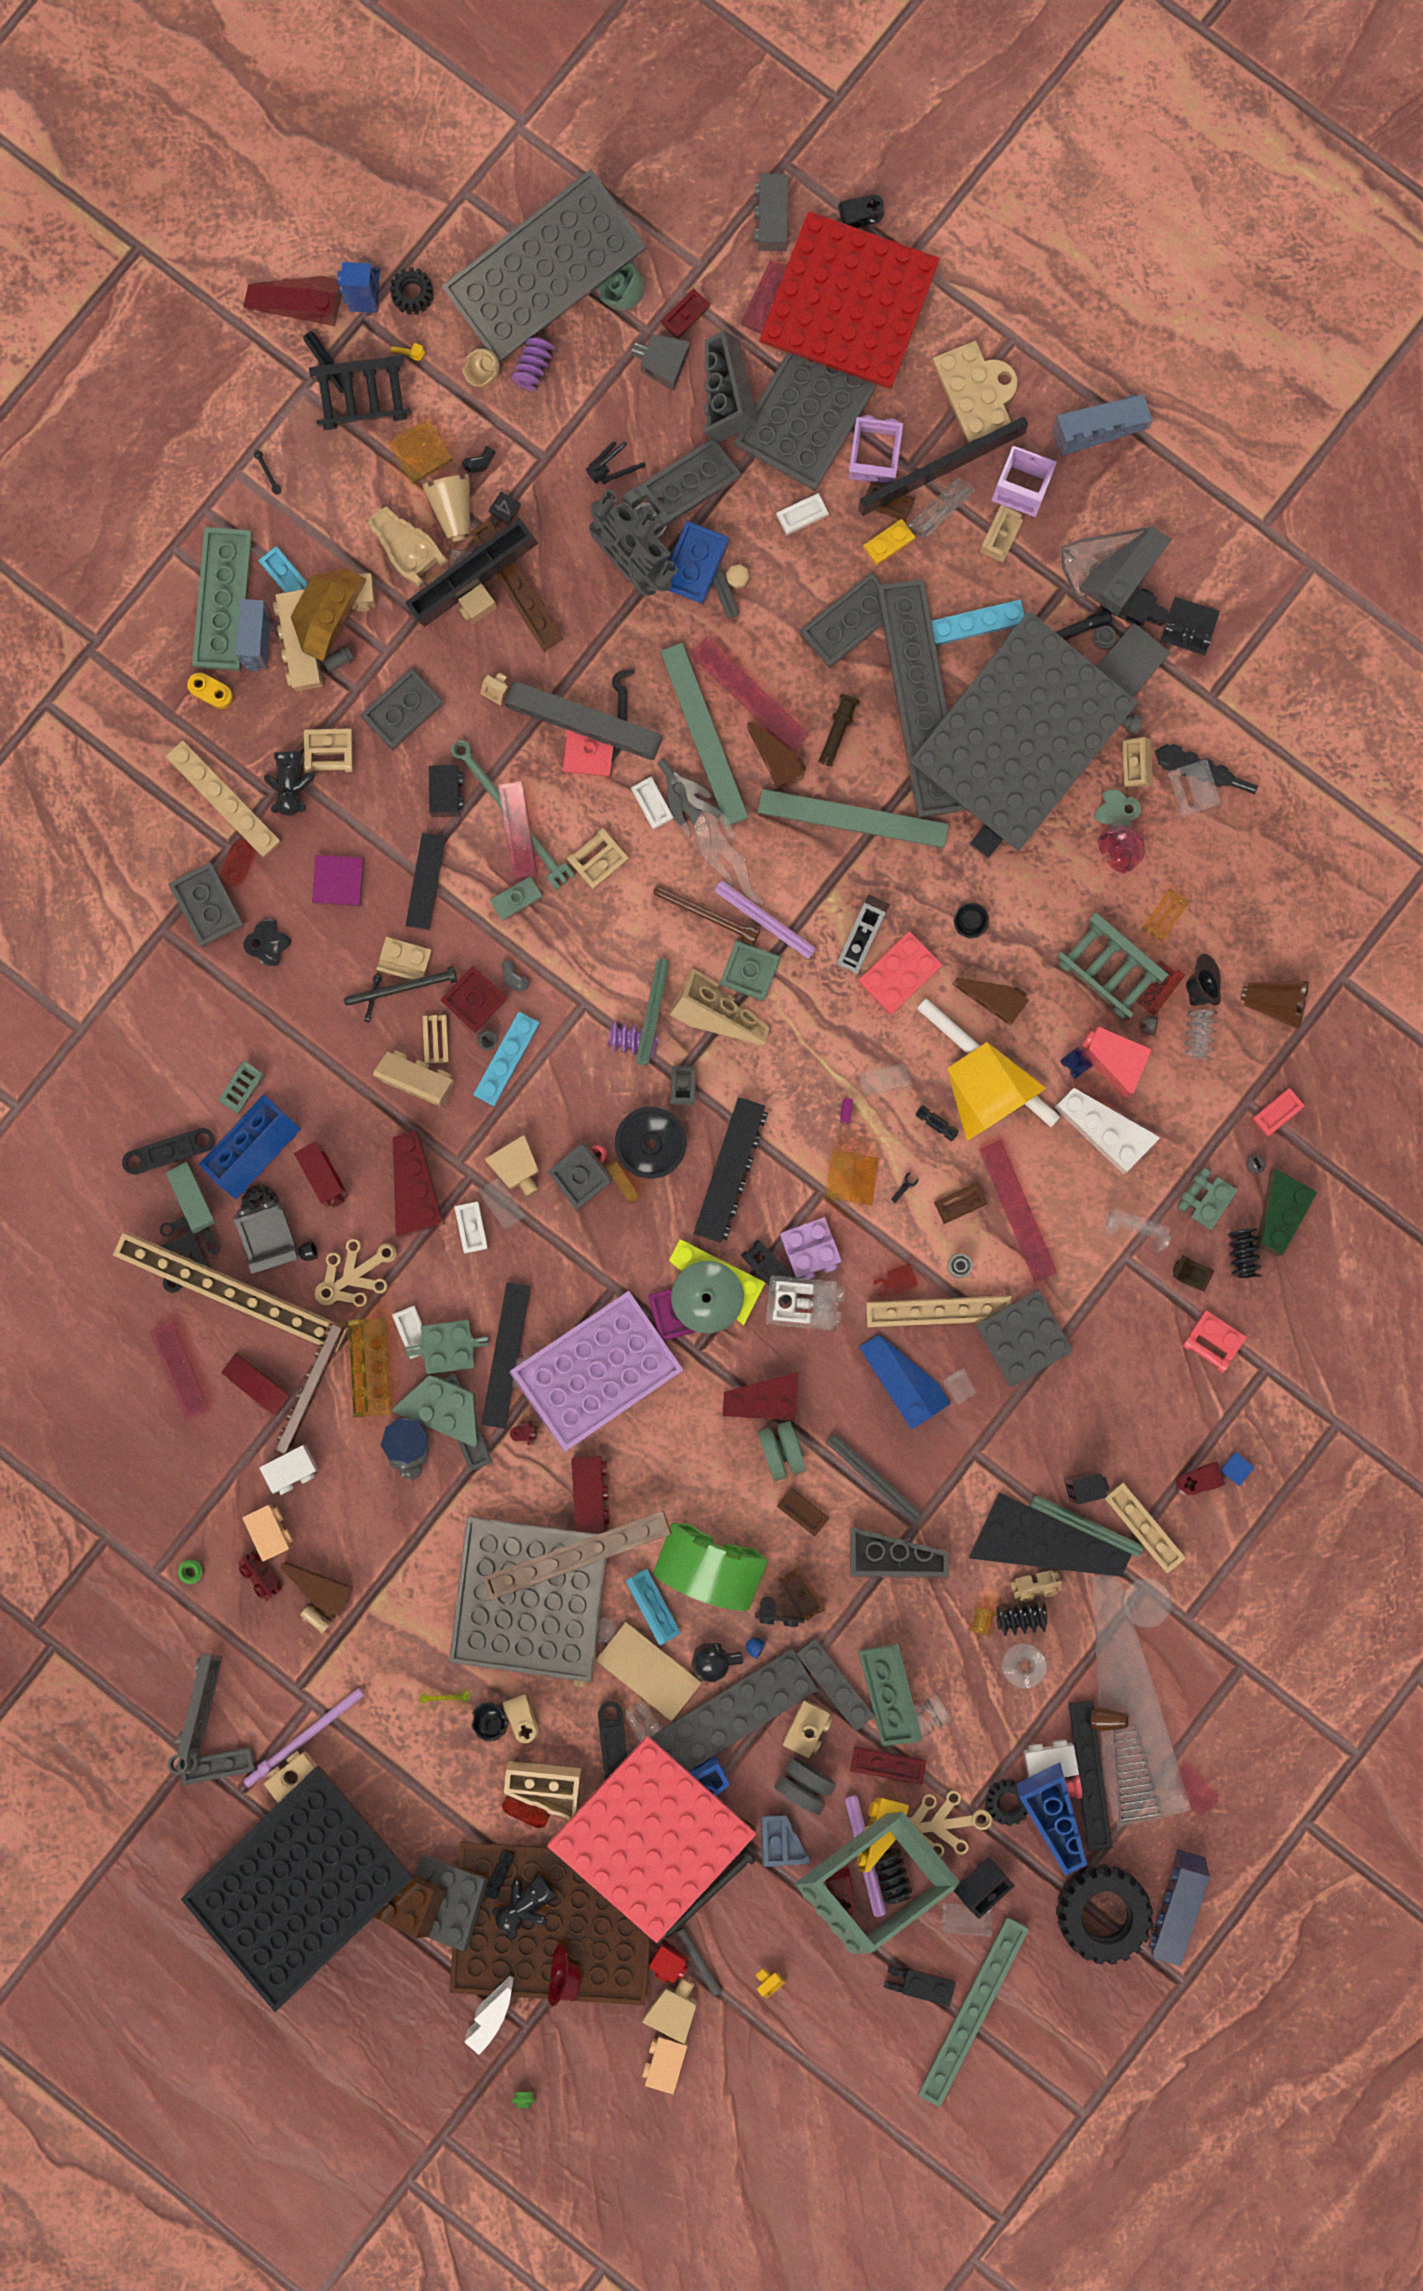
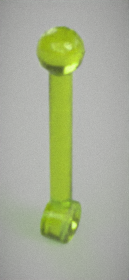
M463 1692L461 1695L427 1696L422 1694L419 1697V1701L422 1704L428 1701L462 1700L467 1702L470 1699V1694L468 1692Z

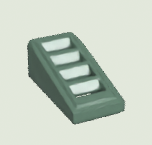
M243 1061L218 1101L236 1114H239L263 1081L265 1075ZM246 1071L255 1077L253 1081L244 1076ZM240 1079L250 1085L248 1089L238 1083ZM236 1087L245 1094L241 1097L232 1090ZM231 1095L240 1102L236 1105L227 1097Z

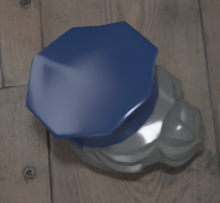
M399 1418L385 1427L381 1447L387 1455L390 1465L398 1469L403 1478L414 1480L421 1475V1466L428 1460V1435L418 1421Z

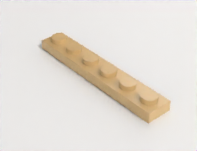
M183 740L165 756L264 859L282 843Z
M1011 1296L866 1302L867 1327L980 1322L1011 1304Z

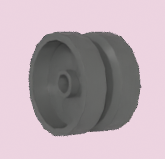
M791 1756L785 1769L795 1779L786 1775H780L774 1784V1788L794 1804L820 1815L826 1804L824 1799L815 1791L824 1796H831L837 1784L811 1765Z

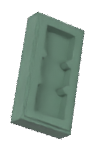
M531 876L492 898L490 902L500 919L504 921L543 898Z

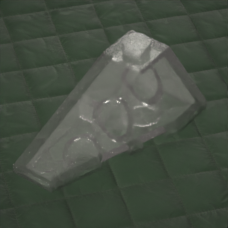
M1150 527L1080 539L1061 546L1062 569L1075 598L1080 599L1087 596L1079 588L1095 567Z

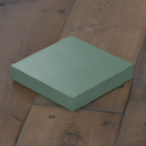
M736 940L719 985L764 1002L781 957Z

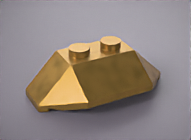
M346 568L312 575L291 615V620L303 653L322 662L325 661L366 582V578Z

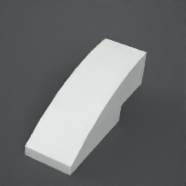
M511 1976L476 2008L474 2018L476 2022L467 2029L465 2043L477 2054H480L488 2046L505 2018L514 1980Z

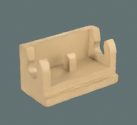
M1001 505L982 544L980 553L1003 563L1023 522V519H1021L1022 514Z

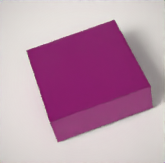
M844 1098L842 1101L841 1124H850L853 1099Z

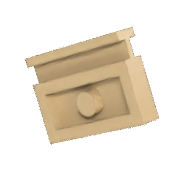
M386 937L376 970L407 980L424 977L432 950Z

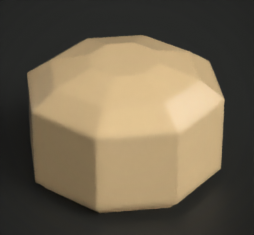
M740 564L731 566L726 573L728 585L734 589L744 588L749 581L747 568Z

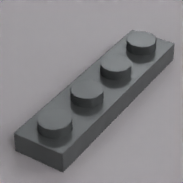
M815 1638L796 1652V1655L855 1731L875 1717Z

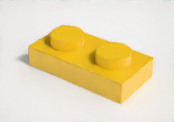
M900 519L865 543L863 548L874 564L878 566L913 542L915 536L903 519Z

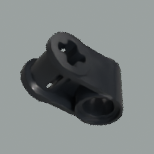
M876 194L845 200L838 205L842 223L855 228L876 224L884 216V201Z

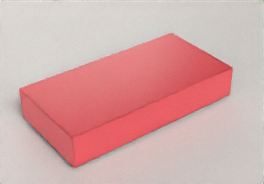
M1288 1088L1254 1116L1252 1120L1268 1137L1305 1107V1105Z

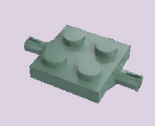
M468 1319L420 1325V1345L406 1346L407 1357L421 1355L425 1363L426 1374L474 1368V1348L488 1346V1337L473 1338L470 1333Z

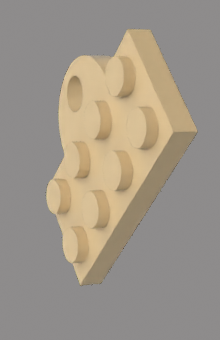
M976 341L932 359V363L968 444L1011 423L1004 407L1012 400L1017 389V376L1011 366L1000 360L984 361ZM1000 375H1007L1010 377L1011 382L1007 385H1002L999 383L998 377Z

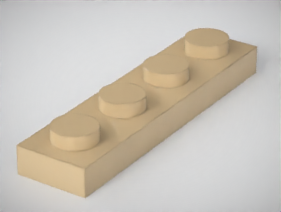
M1124 1483L1118 1485L1107 1495V1498H1104L1166 1574L1186 1559Z

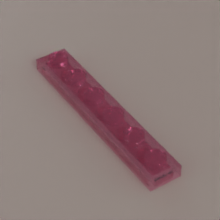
M707 637L690 654L701 667L792 752L809 736L808 732Z
M1002 1140L980 1148V1155L1033 1281L1036 1282L1057 1273Z

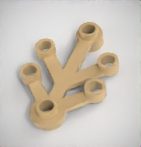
M355 1239L349 1240L346 1243L348 1253L343 1277L335 1282L336 1269L341 1263L340 1255L337 1253L328 1254L326 1257L328 1266L325 1281L320 1283L315 1289L316 1300L322 1305H332L339 1300L353 1303L357 1307L365 1306L368 1298L364 1293L350 1294L340 1290L351 1285L371 1289L379 1294L386 1292L388 1285L385 1280H370L360 1277L382 1262H393L398 1254L396 1247L388 1243L381 1245L375 1256L355 1268L357 1254L361 1250V1243ZM352 1242L358 1244V1248L355 1251H351L349 1248ZM386 1248L391 1250V1255L387 1258L383 1256V1250ZM333 1255L338 1258L337 1263L334 1265L329 1261ZM378 1282L384 1283V1289L382 1291H378L376 1289V1284ZM325 1289L331 1291V1295L328 1298L323 1296ZM359 1295L364 1297L362 1304L356 1303V1297Z
M956 1790L947 1792L945 1802L931 1821L921 1823L928 1810L933 1809L937 1804L936 1797L931 1793L925 1794L922 1797V1804L914 1815L907 1817L932 1848L935 1846L941 1848V1852L937 1854L939 1857H942L944 1854L942 1844L938 1842L933 1843L922 1833H935L951 1845L957 1854L963 1855L968 1851L967 1842L964 1839H958L946 1829L974 1825L979 1830H985L992 1823V1817L985 1809H978L974 1811L973 1815L945 1819L952 1808L961 1801V1796ZM953 1793L958 1795V1799L955 1802L949 1800V1796ZM927 1797L934 1799V1803L930 1806L925 1804ZM980 1814L986 1817L983 1823L977 1822V1816ZM960 1842L965 1844L963 1851L956 1849L957 1844Z

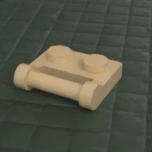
M352 729L304 730L305 773L323 770L353 772ZM344 754L345 761H313V755Z
M602 827L596 832L597 835L576 853L566 857L569 864L579 873L592 890L597 888L629 860L627 855ZM602 842L607 844L603 850L584 866L579 863Z

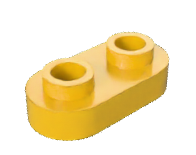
M195 673L188 679V689L196 698L218 709H225L231 705L233 694L228 686L204 673ZM198 681L203 682V685L200 688L195 687V684ZM218 692H223V697L217 699L216 694Z

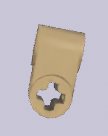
M523 1694L503 1702L505 1713L511 1723L516 1739L521 1743L533 1741L538 1736L539 1728L528 1695ZM524 1725L526 1728L532 1729L529 1738L526 1734L522 1735L521 1733Z

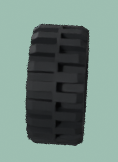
M1099 1864V1867L1095 1868L1092 1865L1085 1867V1871L1074 1873V1878L1070 1882L1067 1880L1063 1885L1065 1888L1063 1893H1059L1057 1899L1059 1905L1056 1907L1059 1929L1075 1953H1079L1087 1961L1093 1960L1096 1964L1101 1965L1104 1962H1108L1110 1965L1117 1964V1960L1123 1959L1125 1962L1131 1959L1129 1955L1133 1952L1138 1954L1142 1950L1140 1945L1143 1941L1147 1943L1150 1937L1148 1931L1153 1928V1921L1151 1919L1153 1907L1150 1905V1898L1141 1884L1130 1873L1124 1872L1119 1867H1108L1107 1864ZM1100 1892H1113L1125 1902L1127 1907L1126 1921L1119 1931L1110 1936H1095L1083 1924V1907L1093 1895Z

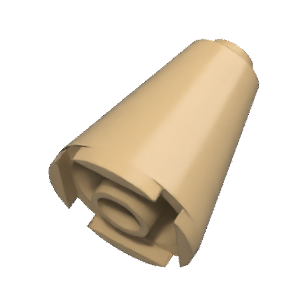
M468 474L464 475V479H460V475L434 480V485L431 487L428 486V482L423 484L424 492L447 539H452L453 542L467 540L466 535L470 534V479Z

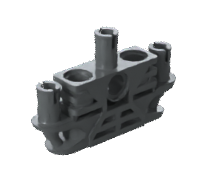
M609 489L605 490L600 500L594 501L591 504V515L594 519V522L589 525L591 536L638 592L645 596L655 594L656 591L664 592L670 590L672 586L671 579L678 572V567L675 566L671 571L675 563L666 561L670 556V552L651 531L654 524L658 521L657 515L651 521L655 513L645 511L642 518H640L626 501L612 508L618 500V496L616 494L611 499L615 492Z

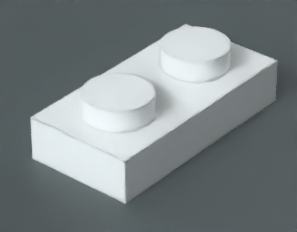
M479 1202L454 1206L464 1254L488 1249Z

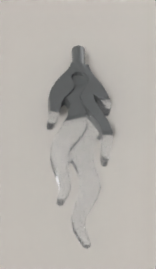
M665 758L661 759L657 764L667 777L670 811L683 829L685 836L691 838L692 834L684 811L691 818L697 845L703 858L725 877L729 886L733 887L732 875L719 860L718 853L726 858L733 866L741 888L747 897L758 904L764 905L765 902L751 888L745 859L727 842L721 832L718 822L722 823L725 831L731 838H736L728 818L717 807L701 800L696 795L700 794L710 799L712 797L710 792L702 785L674 772Z

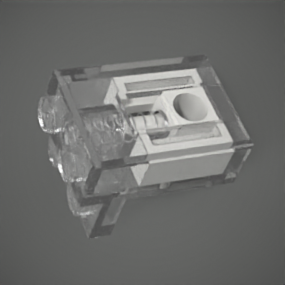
M770 1276L766 1324L836 1331L837 1326L840 1327L842 1313L838 1312L839 1302H843L844 1288H841V1283L833 1281ZM798 1294L814 1295V1300L812 1302L809 1298H799ZM789 1295L792 1298V1305L784 1309L781 1305V1300L784 1296ZM813 1307L812 1314L797 1312L798 1308L809 1310Z

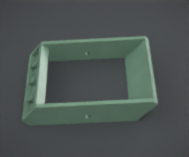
M896 1812L882 1816L798 1880L795 1885L801 1891L802 1896L815 1908L816 1913L830 1926L831 1931L845 1944V1948L852 1954L872 1953L955 1890L959 1880L903 1812ZM890 1831L932 1882L933 1886L866 1936L822 1882Z

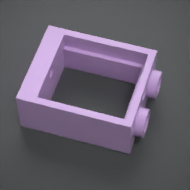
M869 415L856 418L848 479L881 484H890L895 481L903 423H899L895 419L876 420L875 417ZM861 431L895 436L891 468L856 463Z
M1012 446L992 501L1036 517L1057 462ZM1011 467L1044 479L1039 493L1006 481Z

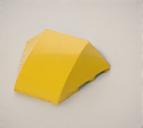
M988 1042L947 1068L966 1141L983 1132L1047 1089Z

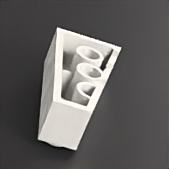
M1075 1088L1054 1107L1122 1174L1128 1172L1160 1139L1157 1135Z

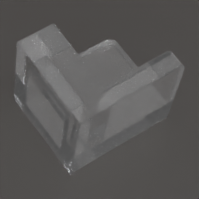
M964 1368L942 1380L956 1406L976 1394V1390L969 1381V1376Z

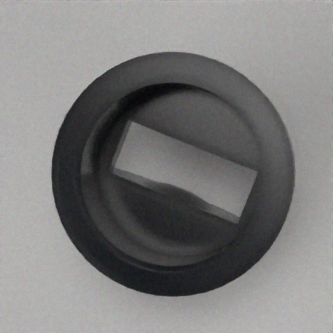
M313 1241L305 1242L298 1248L299 1257L302 1260L312 1261L318 1258L317 1248Z

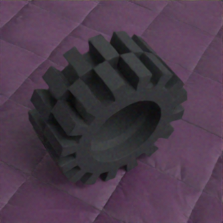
M409 267L407 272L405 268L401 269L402 274L397 272L395 274L396 279L392 278L390 292L396 308L399 307L401 312L405 310L408 315H411V311H414L415 315L419 314L418 310L426 311L425 306L430 307V300H433L434 297L430 278H428L425 272L422 274L421 269L418 268L414 271L413 267ZM411 283L417 284L421 288L419 296L414 299L406 298L403 295L404 287Z
M1002 1779L1001 1782H995L994 1786L989 1788L988 1795H986V1807L989 1814L1002 1825H1018L1021 1820L1027 1818L1028 1811L1019 1798L1017 1783L1019 1782L1013 1779ZM1006 1793L1014 1794L1018 1800L1017 1807L1010 1812L1003 1811L999 1806L1001 1796Z

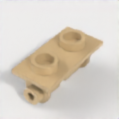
M1053 1570L1037 1573V1583H1033L1031 1575L1014 1579V1582H1010L1012 1592H1014V1601L1027 1603L1033 1601L1038 1596L1052 1597L1057 1595L1059 1591H1062V1581H1059L1058 1571L1053 1572Z

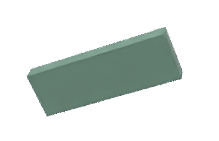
M187 1161L167 1171V1178L192 1232L195 1234L216 1223Z

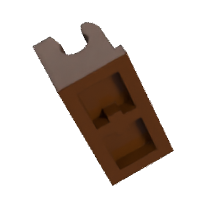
M800 1567L779 1579L804 1621H808L814 1615L826 1610Z

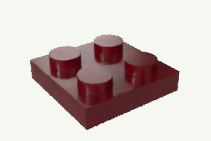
M474 966L440 999L474 1033L508 1000Z

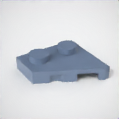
M785 1814L760 1816L762 1866L810 1864V1859L806 1855L799 1838L793 1831L792 1825Z

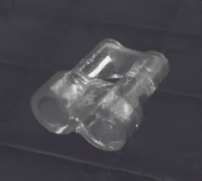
M644 1700L636 1704L635 1706L637 1707L633 1710L630 1708L623 1713L635 1733L633 1736L638 1744L646 1735L650 1737L663 1729L659 1720L656 1721ZM636 1710L639 1711L646 1722L644 1725L640 1724L634 1714Z

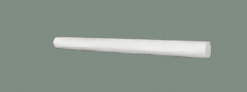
M927 998L918 1006L917 1010L967 1054L980 1047L978 1043ZM1038 1096L1025 1103L1029 1109L1050 1127L1060 1118Z

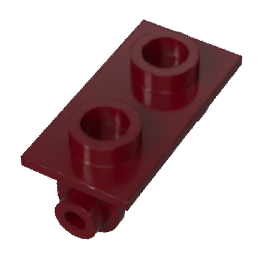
M531 1420L526 1421V1426L512 1428L510 1431L511 1439L514 1441H527V1445H533V1440L537 1439L536 1425H532Z
M252 1551L245 1556L247 1561L244 1557L241 1558L238 1562L240 1566L238 1569L245 1579L249 1578L253 1583V1590L256 1595L261 1599L264 1598L267 1602L272 1597L270 1592L276 1595L282 1590L280 1587L281 1583L271 1571L264 1576L261 1572L268 1566L264 1561L262 1562L258 1553L255 1554Z

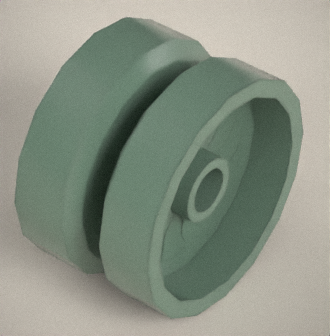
M790 1421L778 1424L777 1431L780 1440L777 1441L769 1427L757 1431L774 1482L786 1478L787 1472L784 1462L788 1461L790 1470L794 1475L806 1471L802 1458L804 1454L798 1436L794 1434Z

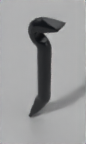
M621 670L612 678V686L618 692V718L627 721L628 693L626 687L619 684V680L635 674V670ZM614 747L611 759L612 764L618 757L621 749Z

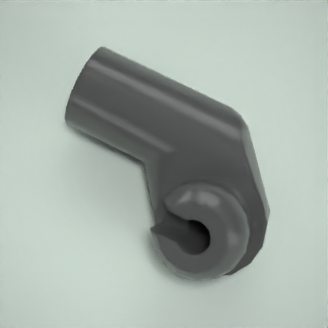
M513 961L502 962L505 984L515 991L527 990L529 980L526 977L522 978L515 974Z

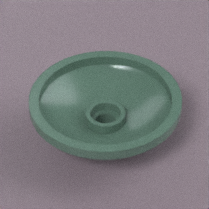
M701 1261L685 1268L676 1278L671 1293L672 1307L678 1319L689 1329L700 1333H715L729 1327L739 1316L744 1298L742 1285L736 1274L727 1266L714 1261ZM703 1294H710L711 1301L704 1302L702 1300Z

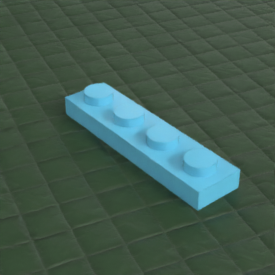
M1021 599L931 621L935 646L1016 627L1025 616Z
M518 1012L473 1094L475 1097L494 1107L496 1106L540 1026V1022Z

